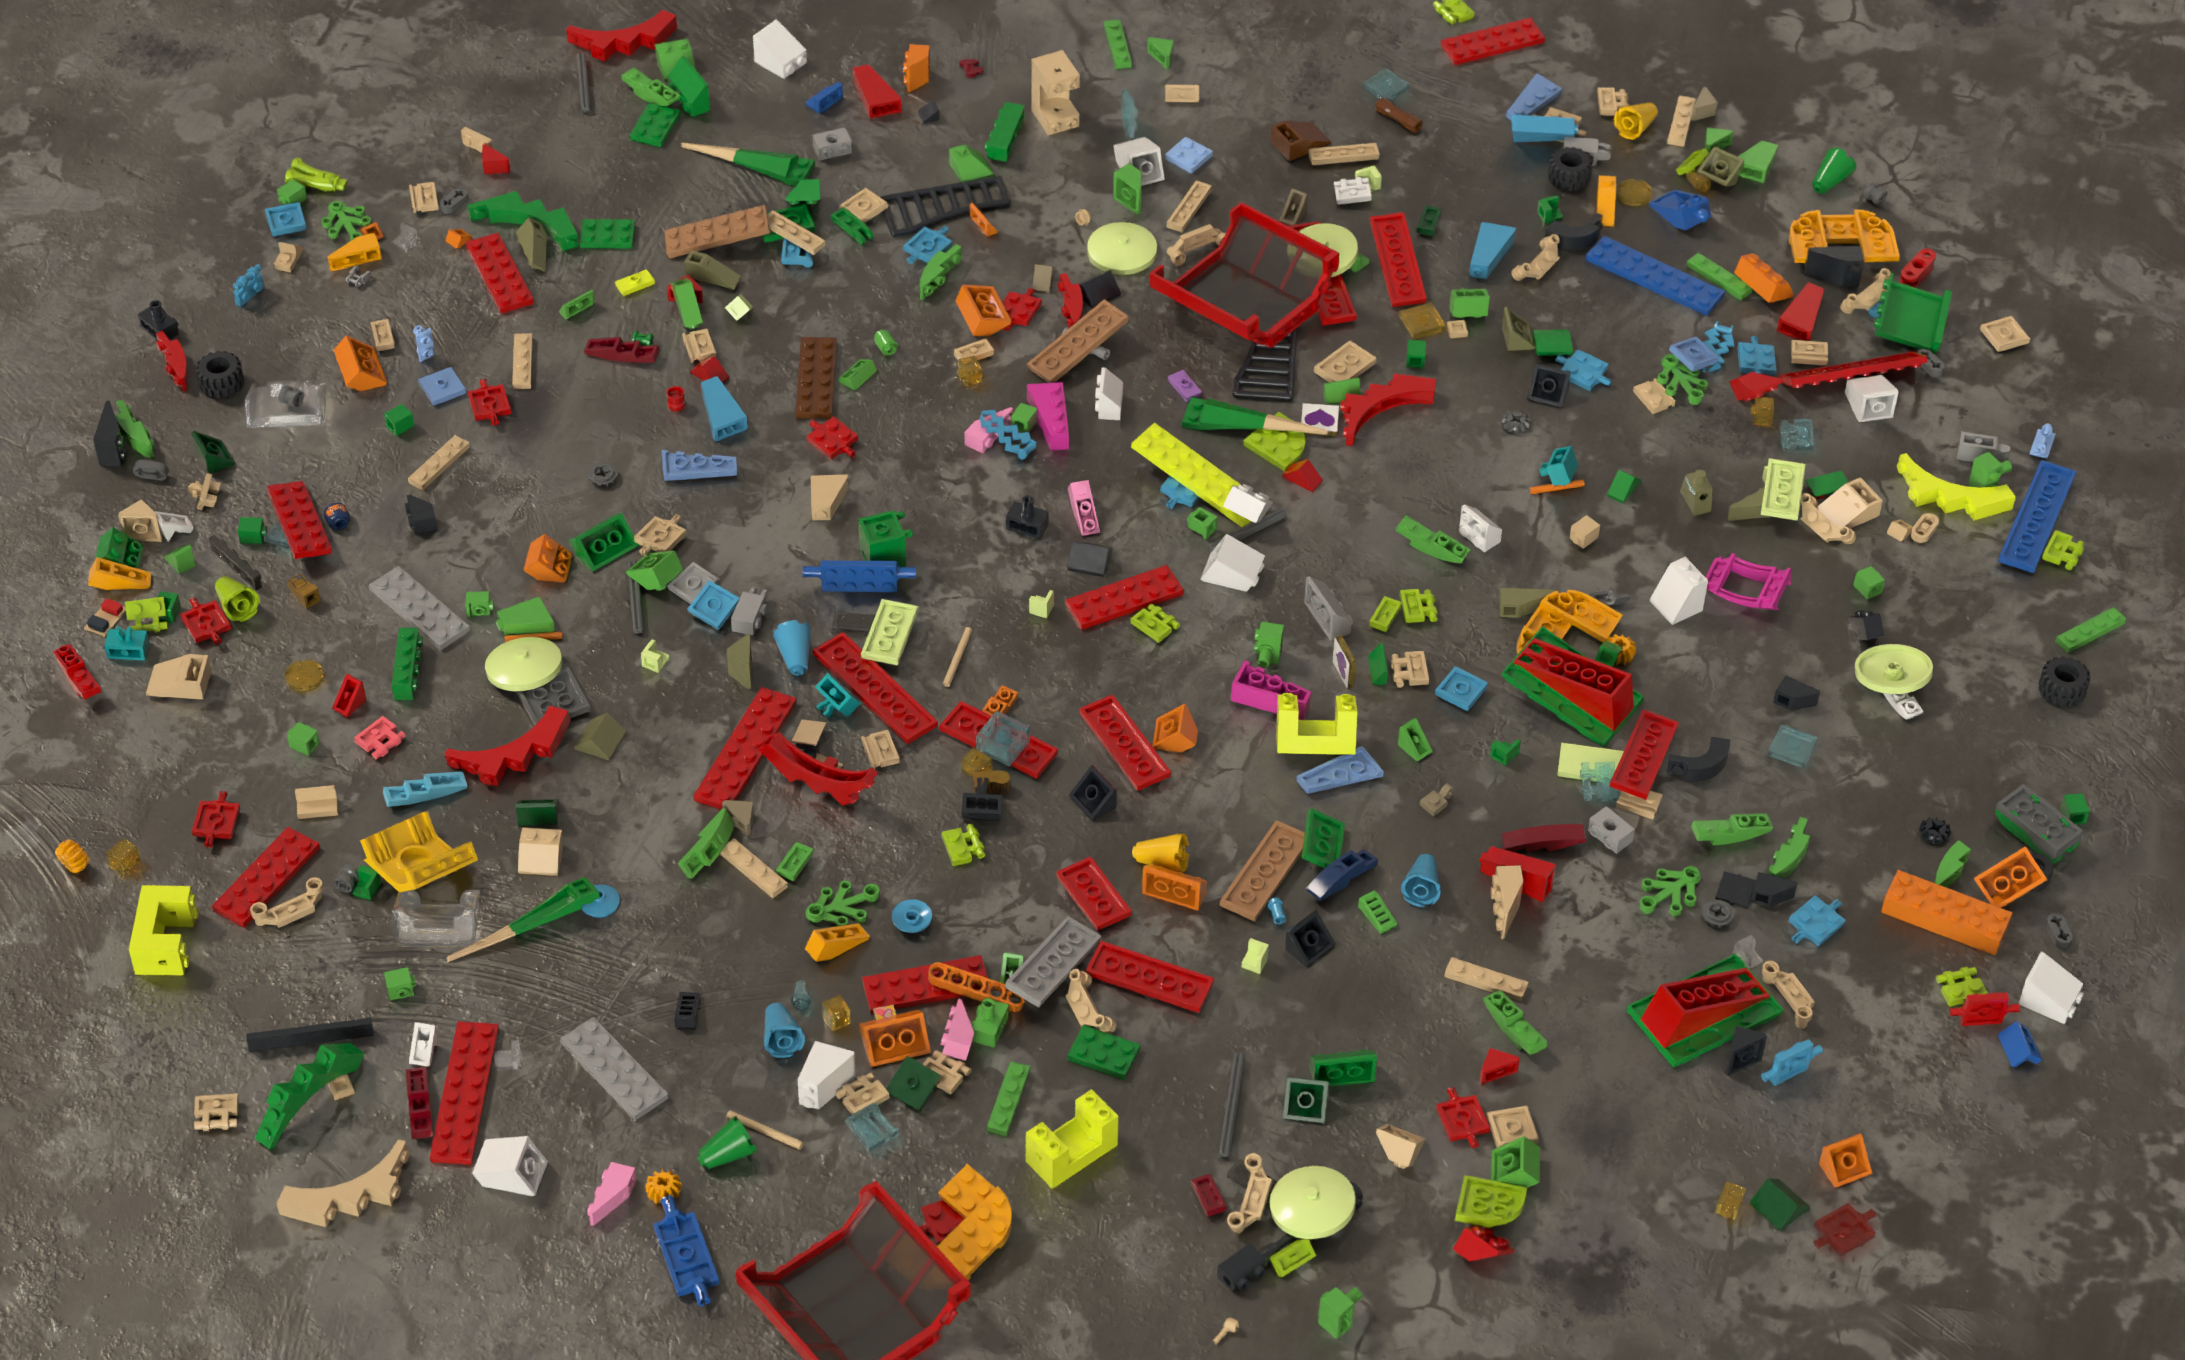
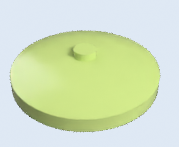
M1127 222L1110 223L1092 233L1088 240L1087 253L1090 261L1100 270H1111L1112 274L1130 275L1145 270L1154 262L1157 255V242L1151 232L1142 226Z
M1316 224L1299 231L1339 252V268L1337 272L1333 271L1331 277L1345 272L1355 263L1358 256V244L1355 236L1348 229L1335 224ZM1289 244L1288 257L1291 264L1298 248ZM1304 252L1296 271L1307 277L1320 278L1323 273L1322 261Z
M524 637L510 640L495 648L486 659L485 670L488 680L494 686L508 691H526L543 686L553 680L560 672L563 662L560 649L553 642L538 637Z
M1886 644L1875 646L1862 652L1855 662V675L1858 681L1871 690L1887 694H1903L1916 691L1928 684L1933 674L1931 659L1924 652L1906 645Z
M1322 1166L1302 1167L1289 1172L1276 1183L1270 1196L1271 1214L1275 1223L1284 1232L1303 1239H1318L1338 1232L1351 1220L1356 1206L1354 1189L1349 1180L1338 1171Z

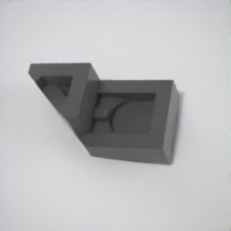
M1612 587L1609 588V591L1589 593V596L1610 608L1623 604L1630 598L1629 594H1619Z

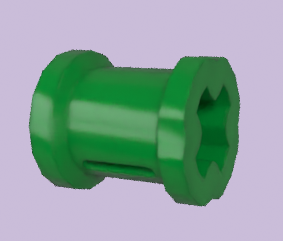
M634 331L632 341H639L641 346L653 345L654 335L652 333L648 335Z

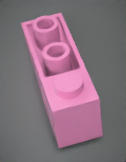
M1010 407L996 413V417L1003 416L1005 426L1011 425L1013 408ZM991 415L984 417L985 422L991 420ZM980 419L974 421L965 431V445L981 453L990 448L998 438V433H986V427L981 428ZM991 420L992 427L997 426V423L992 424Z
M1089 481L1070 483L1068 493L1081 535L1099 534L1100 529Z
M958 999L956 1007L952 1006L949 1018H952V1020L948 1019L945 1031L948 1034L944 1033L941 1045H944L942 1054L966 1061L974 1031L962 1000Z
M611 1162L608 1170H604L602 1184L597 1187L594 1203L589 1205L587 1211L592 1226L630 1197L637 1180L634 1167Z

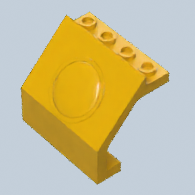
M427 811L360 840L367 857L364 861L399 892L417 889L478 861L472 842H467L452 849L440 839L434 830Z

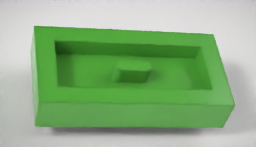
M796 842L777 867L776 874L794 881L813 856L814 850Z

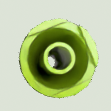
M226 576L216 581V593L225 615L231 621L244 622L256 614L260 598L254 589Z

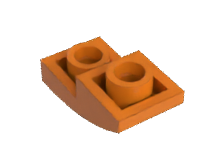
M1001 685L996 695L990 697L982 711L1000 720L1016 702L1019 693Z

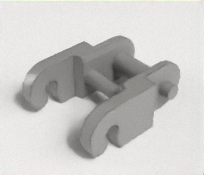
M354 266L349 272L346 282L348 284L351 282L355 283V286L359 287L369 280L368 276L371 277L372 273L367 271L365 274L358 276L356 271H359V267Z

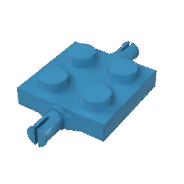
M943 226L939 231L930 230L927 227L922 228L903 245V251L911 254L907 258V262L913 264L917 259L928 263L939 250L945 253L952 247V240L944 236L949 232L948 227Z
M1757 336L1751 337V343H1738L1739 372H1755L1775 376L1774 346L1759 344Z
M1579 349L1569 359L1560 355L1556 358V362L1564 365L1561 370L1571 372L1570 382L1588 391L1598 383L1608 387L1612 383L1611 379L1603 376L1609 364Z
M1171 476L1168 477L1160 488V492L1170 498L1166 503L1169 509H1172L1176 503L1192 508L1200 498Z
M1816 895L1813 896L1789 917L1788 922L1798 931L1792 936V941H1795L1797 944L1800 940L1806 938L1819 947L1840 929L1846 921L1835 911L1842 906L1841 902L1835 899L1834 902L1828 905Z
M1809 1039L1802 1043L1798 1042L1792 1048L1778 1052L1775 1056L1773 1067L1771 1070L1762 1073L1761 1078L1764 1082L1770 1080L1776 1086L1807 1070L1811 1059L1823 1053V1049L1820 1045L1813 1048V1044Z

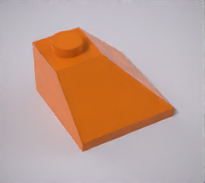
M1185 703L1156 719L1152 744L1155 750L1184 752L1196 745L1198 729Z

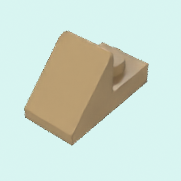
M279 242L280 254L274 262V269L291 272L304 247Z

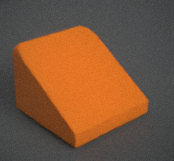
M377 222L360 230L361 235L375 233L377 241L384 238Z
M450 229L446 242L455 248H460L465 242L470 241L472 236L462 229Z

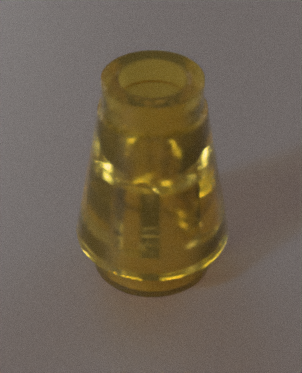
M1694 171L1687 174V180L1698 192L1709 190L1711 182L1708 177Z

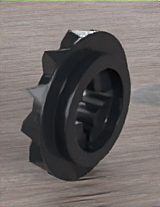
M1928 817L1926 821H1922L1919 827L1921 837L1933 844L1944 843L1951 835L1950 825L1946 824L1945 820H1938L1937 817L1935 819ZM1932 827H1935V829H1939V832H1936V830H1932Z

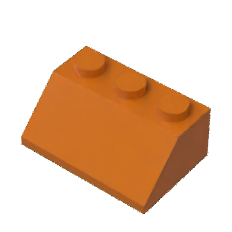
M1752 253L1741 256L1734 274L1767 302L1771 303L1794 296L1789 283L1780 274L1771 269L1768 264H1765L1758 255Z
M962 285L955 301L973 336L989 337L1011 324L1012 321L994 286Z
M347 335L335 347L336 360L347 387L358 391H365L385 386L388 383L374 347Z
M2025 846L1976 876L1974 880L1991 905L2003 908L2047 881V878Z
M1148 864L1143 867L1142 894L1199 911L1207 893L1206 880L1154 864Z
M920 1010L859 1024L863 1045L871 1067L903 1060L906 1056L911 1058L931 1053L923 1012Z

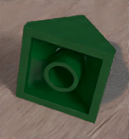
M196 431L191 433L195 452L208 474L226 469L235 464L222 440Z
M559 799L519 800L515 804L518 825H558Z
M1287 1077L1283 1119L1325 1123L1329 1081Z
M1767 1178L1749 1203L1779 1231L1810 1209V1206L1780 1179Z

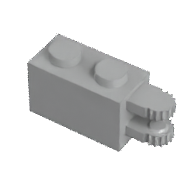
M1564 137L1563 148L1576 147L1577 149H1583V151H1586L1591 156V160H1593L1592 165L1596 166L1597 160H1609L1611 157V146L1607 143H1598L1599 139Z
M1961 431L1956 459L1974 462L1975 458L1990 452L1999 462H2003L2009 459L2008 454L2011 451V447L1997 443L1998 437Z
M751 587L749 593L742 592L731 617L733 632L754 636L756 629H759L761 626L762 615H765L767 612V604L765 602L768 590L763 589L760 595H757L756 587Z

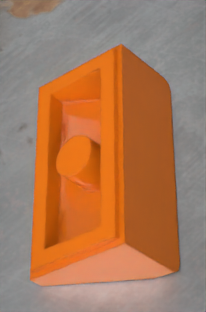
M971 203L970 217L984 234L989 237L998 233L997 229L985 215Z

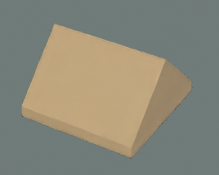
M139 500L119 512V520L124 534L136 541L162 542L157 513L145 502Z

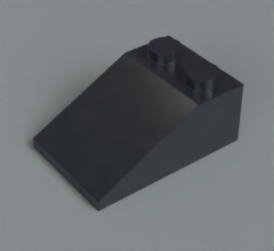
M1861 246L1808 247L1804 276L1841 287L1859 286L1864 264Z
M106 400L93 441L99 465L121 467L123 459L127 457V450L123 446L124 437L121 436L111 403Z

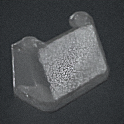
M466 890L463 892L460 904H421L420 895L416 891L399 892L392 910L395 942L403 947H470L475 942L481 901L480 890Z

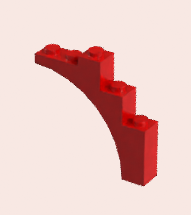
M662 10L644 23L612 31H593L570 25L566 29L567 41L590 50L592 57L606 62L616 51L631 56L641 45L656 50L655 45L662 44L677 29V17L675 14Z
M1393 374L1392 381L1389 380L1388 386L1370 383L1369 391L1365 390V395L1346 393L1345 401H1341L1340 411H1344L1343 419H1346L1345 425H1348V427L1344 426L1343 437L1346 438V445L1353 446L1356 435L1361 427L1380 412L1406 404H1433L1436 379Z
M549 706L542 719L522 737L494 749L482 751L447 749L445 753L447 765L453 769H463L472 774L477 773L480 781L486 785L499 786L507 768L513 771L526 772L534 754L540 757H554L570 723L568 710Z
M780 732L769 736L758 749L790 783L797 779L799 781L803 780L815 794L828 791L842 806L855 803L860 797L858 794L864 788H870L875 783L874 778L878 774L874 768L851 771L827 765L801 751Z

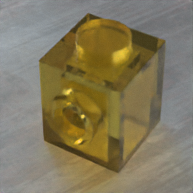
M975 355L958 359L957 375L965 386L982 382V368Z
M1755 398V403L1751 404L1750 415H1753V425H1772L1774 398Z
M972 748L961 759L962 772L973 778V772L992 771V758Z
M124 838L106 852L109 867L123 875L141 860L137 846Z
M840 994L822 1002L823 1018L832 1031L850 1024V1008Z
M1726 1181L1718 1200L1716 1213L1736 1220L1744 1201L1746 1188Z

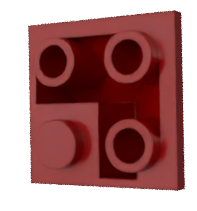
M1750 372L1729 381L1737 401L1744 399L1747 402L1778 389L1777 385L1783 383V379Z
M1483 1226L1465 1228L1453 1247L1454 1251L1468 1261L1512 1254L1515 1251L1510 1246L1509 1241L1502 1237L1498 1238L1493 1234L1491 1228Z

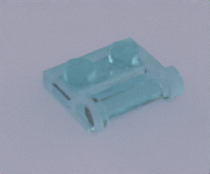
M876 1103L870 1104L845 1119L847 1127L869 1152L889 1140H895L900 1135V1131L897 1127H893L883 1116ZM869 1116H873L884 1128L885 1132L882 1133Z

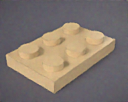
M1348 341L1314 367V373L1329 383L1353 379L1376 364L1377 358L1352 341Z

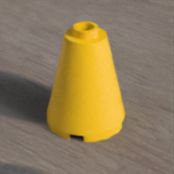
M1653 103L1624 106L1615 113V128L1619 129V134L1622 137L1631 140L1635 139L1657 117L1658 109Z
M1179 833L1137 842L1136 846H1133L1132 855L1139 863L1163 866L1164 868L1183 873L1187 869L1189 853H1186L1185 848L1189 847L1186 834Z

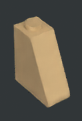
M848 474L811 476L812 520H831L848 491Z

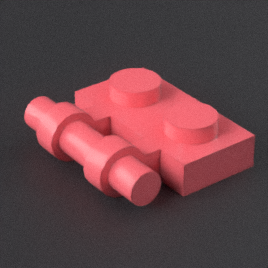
M382 716L355 736L354 741L367 752L373 748L376 749L372 756L378 759L380 756L384 757L388 754V750L392 747H397L401 744V740L406 735L403 731L395 734L394 732L397 731L396 725ZM386 738L389 739L385 744L381 743Z

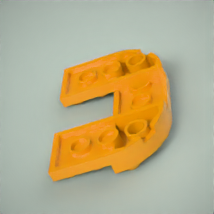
M1854 209L1853 215H1821L1820 210L1809 211L1801 214L1800 218L1796 221L1794 220L1790 227L1788 244H1791L1794 263H1806L1808 247H1828L1827 244L1860 243L1864 262H1899L1900 256L1892 226L1885 219L1881 221L1878 217H1875V213Z
M1567 590V592L1558 593V591L1552 592L1543 598L1537 610L1523 627L1517 640V654L1542 626L1563 640L1573 625L1604 643L1610 637L1623 615L1583 592Z
M966 1164L938 1192V1196L959 1213L964 1220L937 1247L969 1281L971 1279L970 1275L997 1248L1001 1249L1006 1243L1011 1232L1012 1216L1010 1203L1004 1192L999 1187L995 1188L972 1167ZM906 1233L887 1259V1262L913 1283L930 1258ZM894 1236L878 1251L880 1256ZM935 1265L919 1288L928 1291H934V1289H947L948 1291L954 1284Z

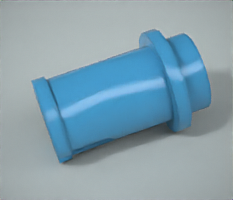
M1272 898L1268 904V909L1272 912L1275 924H1283L1287 920L1283 911L1284 904L1280 898Z

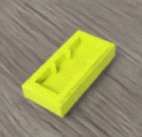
M647 269L615 281V286L623 296L655 284L654 278Z

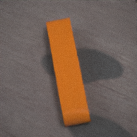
M940 962L933 963L929 968L928 981L936 987L981 1002L985 998L1006 1003L1009 1004V1011L1011 1012L1020 1011L1024 1005L1025 999L1005 988L1003 983ZM939 971L943 976L935 977L932 973ZM959 978L962 980V983L955 984L952 979ZM978 984L982 989L974 990L971 986ZM998 991L1001 996L994 997L991 992ZM1017 997L1020 1002L1016 1004L1011 1002L1010 999Z

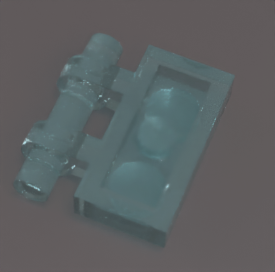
M1794 419L1793 424H1788L1787 420L1781 421L1779 430L1780 434H1782L1780 443L1783 446V450H1789L1792 444L1795 445V450L1814 451L1812 420Z
M1615 761L1595 762V769L1593 770L1589 769V762H1582L1580 777L1583 781L1581 793L1584 794V800L1590 801L1592 800L1591 794H1597V801H1617V789L1609 787L1615 772ZM1590 778H1596V786L1591 785Z

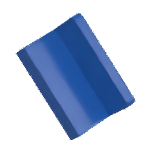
M837 82L831 87H826L807 100L806 105L820 114L843 98V85Z
M2016 1021L1998 1033L1999 1040L2011 1066L2017 1067L2027 1059L2035 1064L2043 1060L2028 1027Z

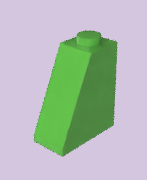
M1761 141L1739 155L1738 157L1745 161L1739 176L1764 183L1776 160L1778 145Z
M688 278L671 282V288L683 325L689 327V329L699 327V324L703 323L692 282Z
M540 597L497 611L498 619L496 620L498 630H502L505 636L555 632L554 621Z

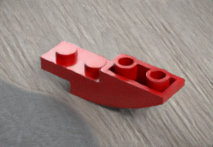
M1067 273L1060 274V282L1057 285L1059 292L1063 293L1064 307H1061L1063 317H1066L1067 326L1070 328L1083 317V298L1079 283L1071 284Z
M163 331L156 333V346L160 352L163 351L167 364L165 365L167 374L173 376L176 386H180L183 391H186L189 384V373L181 344L177 339L170 341Z
M71 644L61 646L59 649L52 651L64 675L78 696L85 700L102 692L99 684L86 669L84 661Z

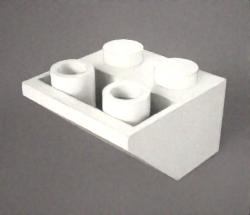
M1102 368L1101 375L1097 376V386H1100V388L1096 387L1095 398L1099 399V401L1096 400L1095 411H1099L1098 419L1120 420L1123 381L1108 369Z
M1243 484L1232 487L1223 506L1254 523H1259L1273 502L1268 500L1269 496L1261 492L1259 494L1254 493L1252 487Z
M1465 504L1462 506L1459 532L1463 537H1466L1483 552L1488 551L1501 542L1502 529L1478 509Z

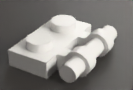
M1356 177V179L1352 180L1340 179V181L1334 182L1337 205L1371 201L1368 178Z

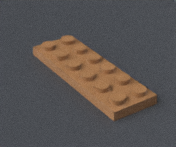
M765 205L667 229L664 232L667 255L670 259L689 254L690 251L698 252L769 234L770 230L767 209Z
M1103 300L1028 362V369L1046 382L1055 383L1129 321L1128 315L1106 300Z
M1276 820L1220 900V906L1252 921H1256L1302 854L1305 832Z

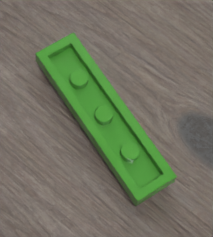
M1104 21V29L1115 69L1131 68L1132 61L1121 21Z
M1697 253L1687 261V267L1739 300H1742L1752 292V288L1743 280L1700 253Z
M2113 607L2057 636L2055 642L2067 653H2070L2124 625L2126 618Z
M1010 1061L987 1125V1132L1003 1136L1008 1135L1030 1073V1066Z

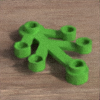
M341 201L330 203L328 206L329 215L321 220L324 228H330L328 234L331 239L338 238L339 232L344 226L351 236L350 241L356 237L363 236L361 233L356 232L352 224L361 225L362 227L372 224L371 218L364 216L365 209L363 206H356L355 208L346 207ZM345 213L353 214L356 217L347 216ZM335 217H339L335 226L332 227Z
M1666 355L1661 361L1664 368L1658 374L1657 382L1662 385L1667 384L1670 371H1672L1674 377L1670 384L1666 386L1665 393L1668 396H1674L1677 391V385L1680 382L1688 393L1689 402L1692 405L1701 403L1704 396L1702 391L1707 389L1708 382L1704 379H1698L1699 370L1692 372L1688 367L1680 364L1679 359L1675 355ZM1689 382L1695 384L1697 389H1693Z
M1693 866L1686 867L1682 872L1660 868L1656 873L1657 880L1643 879L1641 887L1644 891L1650 892L1653 888L1664 890L1654 897L1649 895L1643 896L1639 905L1641 911L1645 914L1652 913L1658 903L1672 895V904L1670 905L1669 912L1672 916H1679L1682 912L1680 888L1685 885L1687 887V894L1684 897V904L1690 907L1694 906L1697 898L1695 895V884L1699 883L1701 878L1699 870ZM1668 878L1678 879L1676 882L1666 881Z
M842 881L839 884V890L833 902L826 906V901L833 898V890L830 887H824L821 889V895L817 903H813L807 908L806 918L811 922L825 920L835 923L837 927L848 925L847 917H838L830 914L835 911L855 917V921L858 923H864L867 920L866 911L848 906L866 900L868 902H875L880 896L879 887L875 884H868L864 887L863 893L844 899L845 895L849 894L852 889L849 881Z

